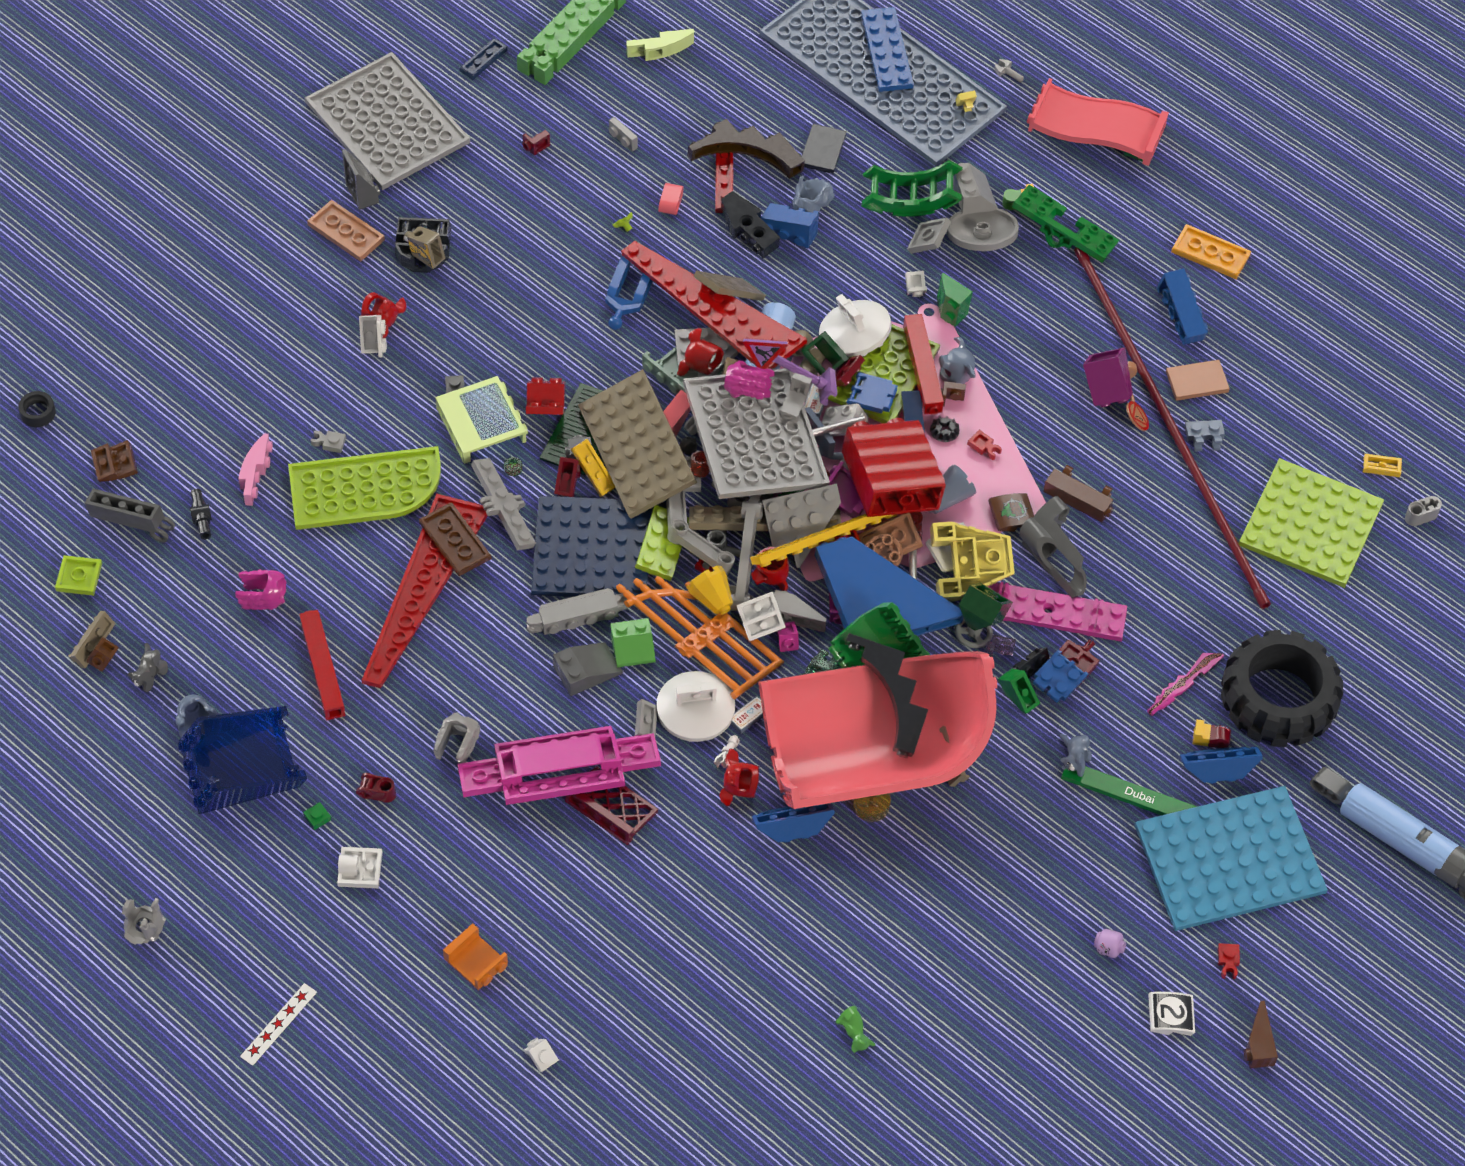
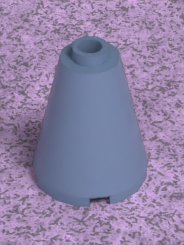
M951 465L943 474L946 487L939 510L928 511L929 513L937 514L977 493L972 482L969 484L966 479L968 476L957 465Z

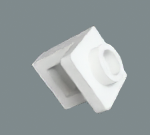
M924 271L906 272L907 295H912V297L923 296L927 291Z
M535 1038L524 1049L525 1054L530 1055L539 1072H543L559 1061L546 1039Z

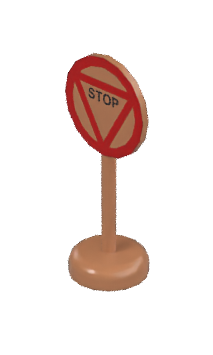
M1128 361L1131 379L1137 373V365L1134 362ZM1132 394L1130 402L1126 406L1127 413L1132 423L1139 430L1146 431L1149 428L1148 418L1144 410L1135 402L1134 395Z

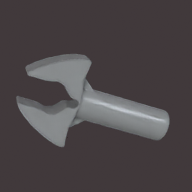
M999 59V65L995 63L994 69L999 77L1002 74H1007L1018 82L1023 81L1024 77L1010 68L1012 61Z

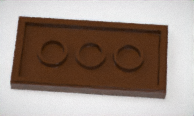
M452 502L419 519L422 528L458 576L492 559L491 554Z

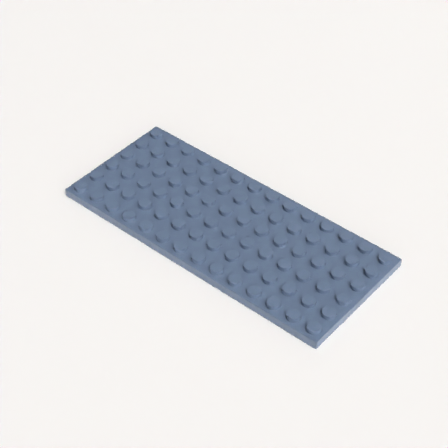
M799 0L760 30V35L936 167L1007 109L1005 104L901 28L914 83L913 89L879 92L861 17V10L874 8L863 0ZM975 90L977 97L973 103L974 107L971 108L972 111L964 112L963 105L957 107L955 100L958 94Z

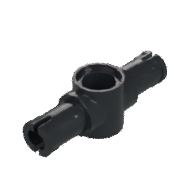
M201 489L191 490L193 504L190 507L192 521L198 527L200 538L204 540L211 537L209 524L212 520L209 504H206Z

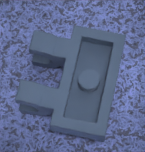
M1222 420L1185 422L1184 427L1187 441L1193 440L1195 452L1202 451L1204 440L1210 439L1213 451L1221 450L1220 443H1222V439L1225 436Z

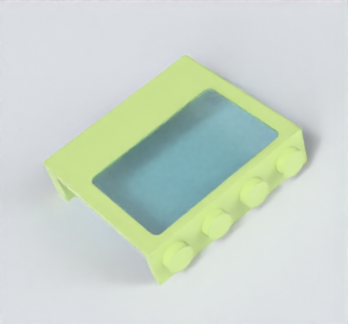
M498 376L435 397L436 408L464 464L471 462V452L517 436L520 437L522 443L526 442L528 429L525 423H521L520 413L514 409L513 399L507 395L505 383L500 382Z

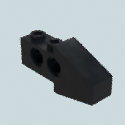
M733 191L721 199V210L733 239L740 236L741 240L744 243L747 242L754 253L759 254L762 258H765L779 247L780 237L761 219V209Z

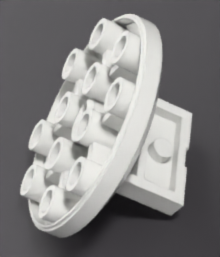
M842 294L836 297L838 307L829 312L823 319L819 335L826 331L848 357L858 355L863 357L877 347H881L887 339L892 325L886 308L874 301H851Z
M701 671L685 672L674 676L661 688L657 698V715L663 727L675 737L689 742L707 741L719 736L729 727L735 713V699L730 695L732 691L729 686L717 676Z

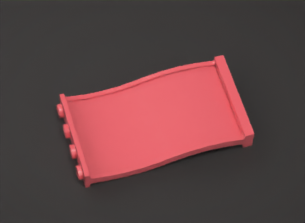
M1049 78L1047 84H1043L1041 94H1038L1036 104L1034 103L1032 112L1029 113L1027 123L1029 124L1028 131L1032 132V129H1035L1046 135L1069 142L1116 148L1142 159V164L1149 166L1166 127L1169 112L1162 111L1159 114L1135 103L1079 95L1052 84V79Z

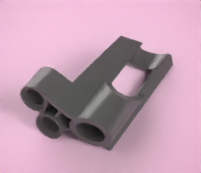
M1055 496L1037 511L1034 518L1031 517L1023 523L1020 529V538L1023 540L1022 545L1071 598L1083 595L1086 589L1087 579L1082 569L1084 557L1060 528L1066 522L1070 508L1060 497ZM1057 549L1074 566V576L1070 582L1047 559Z

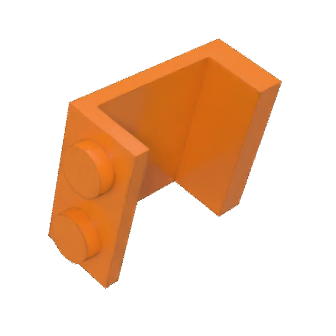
M473 923L443 949L444 960L477 990L482 986H487L497 973L503 972L508 965L507 954L504 952L500 955L479 936V929Z

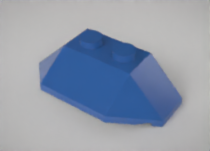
M1229 747L1192 751L1180 754V759L1184 767L1201 781L1213 784L1217 781L1232 782L1236 779H1243L1263 759V755L1258 747Z
M831 803L797 809L787 806L753 815L752 820L756 829L777 842H790L793 839H806L817 835L835 814Z

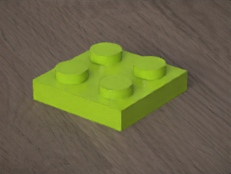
M64 555L55 590L57 592L94 596L102 567V560Z

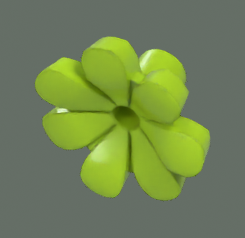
M632 212L628 216L616 221L612 226L614 228L624 227L626 232L633 229L629 224L630 219L633 218Z

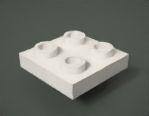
M342 847L338 861V887L379 889L382 849Z

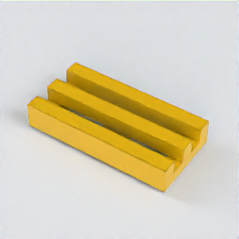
M1364 454V473L1393 477L1401 476V458Z

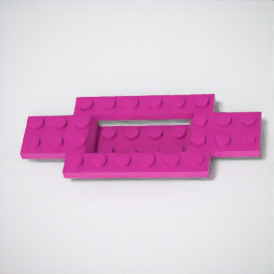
M612 726L494 744L496 758L458 764V772L463 797L503 791L506 805L623 787L625 786L623 772L661 766V759L654 733L616 739ZM598 764L601 765L602 769L522 782L523 776Z

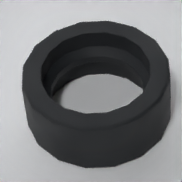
M30 392L24 395L18 404L22 421L30 427L37 428L48 425L56 415L54 401L45 392ZM42 403L48 406V409L40 415H29L26 413L27 408L33 404Z

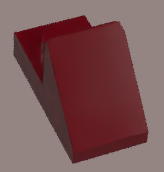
M560 457L554 494L574 497L577 478H580L579 460Z

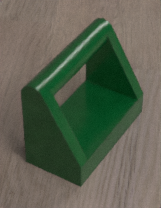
M826 331L800 351L820 375L826 370L809 352L815 346L833 365L832 369L835 372L842 368L849 359Z

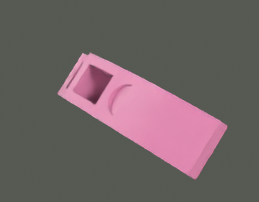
M266 433L251 447L240 470L238 479L240 489H244L245 505L253 506L254 498L258 496L256 483L260 482V475H265L266 468L270 467V457L268 455L269 452L272 453L273 442L269 441V434Z

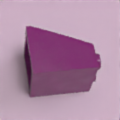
M1125 347L1089 355L1083 367L1094 406L1107 407L1113 402H1118V404L1128 402L1133 392Z

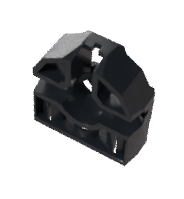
M399 217L396 231L395 256L400 264L411 272L430 273L434 270L426 264L422 265L421 268L416 265V257L411 253L409 242L404 240V235L407 231L413 232L417 227L425 226L427 227L426 229L440 234L445 259L434 269L441 267L449 259L452 231L449 219Z

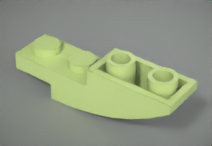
M694 29L660 32L659 38L627 41V58L645 56V61L676 54L694 43Z

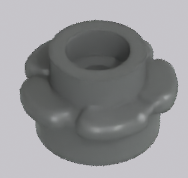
M692 437L683 438L680 443L682 451L686 454L695 452L697 449L696 439Z

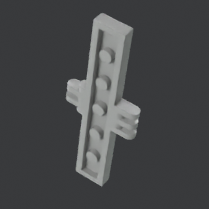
M490 458L473 460L471 466L487 494L486 497H482L479 500L484 510H486L487 516H499L517 550L534 548L536 542L519 513L520 508L525 506L521 495L508 493Z

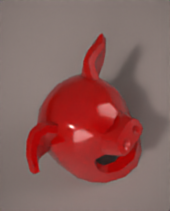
M369 293L363 300L361 316L381 315L382 320H385L386 331L383 334V338H386L389 333L388 328L395 323L398 314L406 311V301L402 297L394 304L391 300L378 293ZM375 299L374 307L370 312L369 306L371 302Z
M701 328L694 329L689 333L690 344L686 348L685 359L679 363L678 376H684L690 369L710 375L723 359L724 352L721 347L700 339ZM715 353H716V356H715V358H714V361H713L712 363H710L712 357H713V356L715 355Z
M776 547L764 548L758 554L774 549ZM787 558L780 561L774 559L771 561L772 564L764 567L756 565V569L751 573L755 584L778 585L782 591L788 590L786 579L789 575V561Z
M730 748L725 759L728 767L724 774V788L719 794L721 802L726 806L732 803L733 795L755 798L759 783V766L739 762L738 753Z

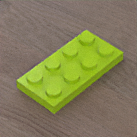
M655 505L635 568L671 581L682 546L668 540L667 509Z

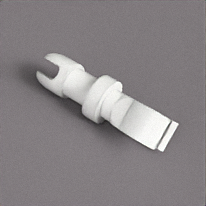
M736 735L729 738L727 746H724L722 753L715 758L714 764L717 768L720 764L723 768L727 767L725 759L729 749H734L740 742Z

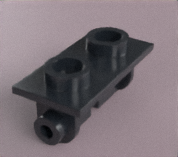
M1047 647L1034 649L1033 652L1026 656V660L1022 659L1017 664H1014L1012 669L1023 670L1027 677L1030 678L1050 659Z

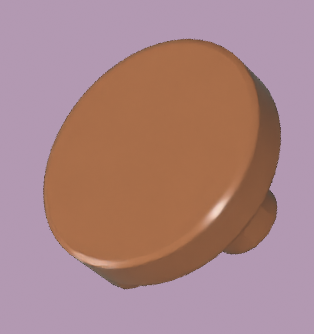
M890 534L876 535L865 544L898 567L903 557L902 546Z

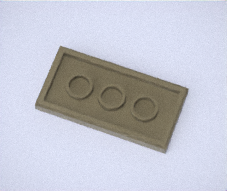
M696 271L694 274V278L717 294L759 301L764 300L766 296L743 278Z

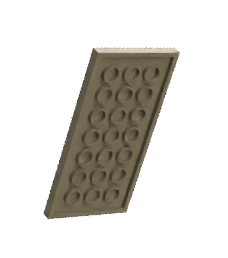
M643 369L578 404L626 512L631 519L697 483Z

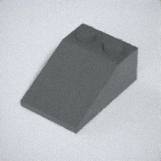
M346 149L342 150L345 183L359 210L379 203L378 195H380V190L377 185H374L371 173H368L365 167Z
M605 642L569 647L553 654V667L570 696L623 674L620 667L617 668L616 660Z

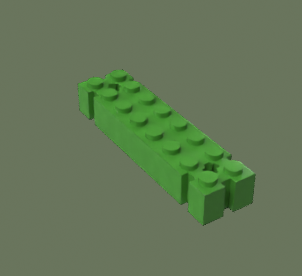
M571 0L529 43V48H524L517 55V70L527 76L533 74L536 81L546 85L553 78V71L558 73L614 15V8L619 10L626 3V0Z

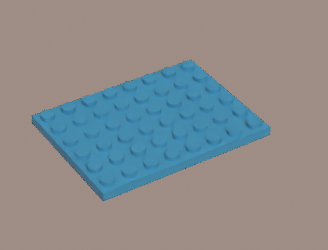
M1285 786L1135 822L1134 826L1174 931L1326 894L1328 891Z

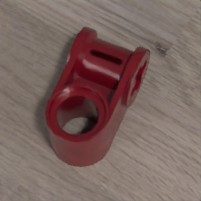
M371 773L362 774L360 787L356 789V794L359 797L384 803L392 802L396 798L395 785L391 778Z

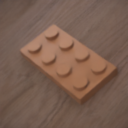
M333 200L329 201L307 221L309 227L360 262L385 241L383 234Z

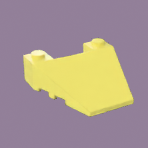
M955 522L932 523L930 527L931 546H951L954 578L938 579L936 582V593L946 600L954 602L962 599L972 584L982 583L988 587L1014 575L1011 536L988 530L983 531L975 529L976 527H967Z

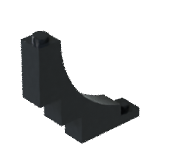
M849 633L845 644L849 645L848 648L851 650H863L860 661L879 677L892 700L896 717V737L893 751L897 752L896 755L903 758L912 757L928 709L910 703L917 681L898 675L905 652Z

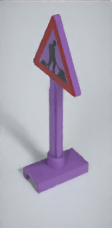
M743 339V344L756 367L766 369L771 362H775L793 373L812 378L814 386L819 388L820 403L825 406L828 405V397L830 395L837 396L834 369L829 367L821 376H816L779 356L788 346V342Z

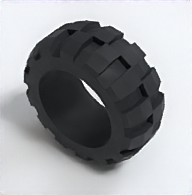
M1281 630L1266 631L1263 637L1256 634L1243 641L1241 647L1234 649L1227 660L1221 681L1223 687L1221 691L1223 706L1226 711H1230L1229 718L1239 730L1244 727L1248 731L1247 736L1259 743L1261 739L1270 741L1271 746L1286 747L1289 742H1293L1295 746L1312 741L1313 736H1321L1331 726L1332 720L1337 716L1343 697V680L1339 676L1341 671L1333 656H1326V648L1316 640L1310 642L1304 639L1305 634L1291 631L1290 635L1281 634ZM1278 669L1288 671L1300 677L1309 686L1314 700L1306 705L1295 708L1273 705L1255 692L1249 678L1264 670Z

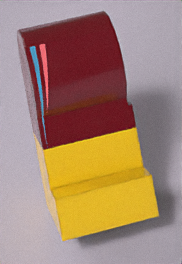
M1197 719L1192 744L1213 748H1226L1230 745L1231 729L1223 725L1204 724V720Z

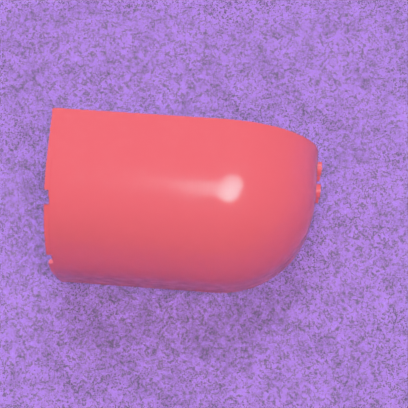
M969 651L903 658L898 675L917 681L910 703L928 709L915 752L912 757L908 756V758L896 755L897 752L893 751L896 737V717L892 700L882 681L867 665L758 682L767 742L774 752V756H771V761L780 793L785 792V795H783L784 802L789 807L797 809L929 787L949 781L964 772L980 756L993 731L996 718L995 689L997 688V679L993 677L992 669H994L993 657H990L988 653ZM942 726L946 727L949 743L944 739L943 733H940L939 729Z

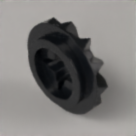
M939 416L930 425L931 435L941 442L953 441L959 435V423L955 422V418L949 419L948 416L945 418ZM942 426H943V427L949 426V427H948V430H947V429L942 430Z

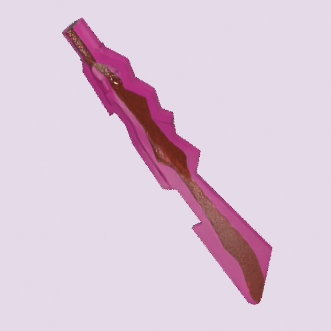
M1202 653L1187 675H1178L1174 683H1169L1168 687L1162 690V694L1156 696L1155 703L1147 710L1148 714L1153 716L1158 710H1162L1174 702L1176 696L1190 688L1194 684L1193 680L1200 673L1205 675L1224 657V654Z

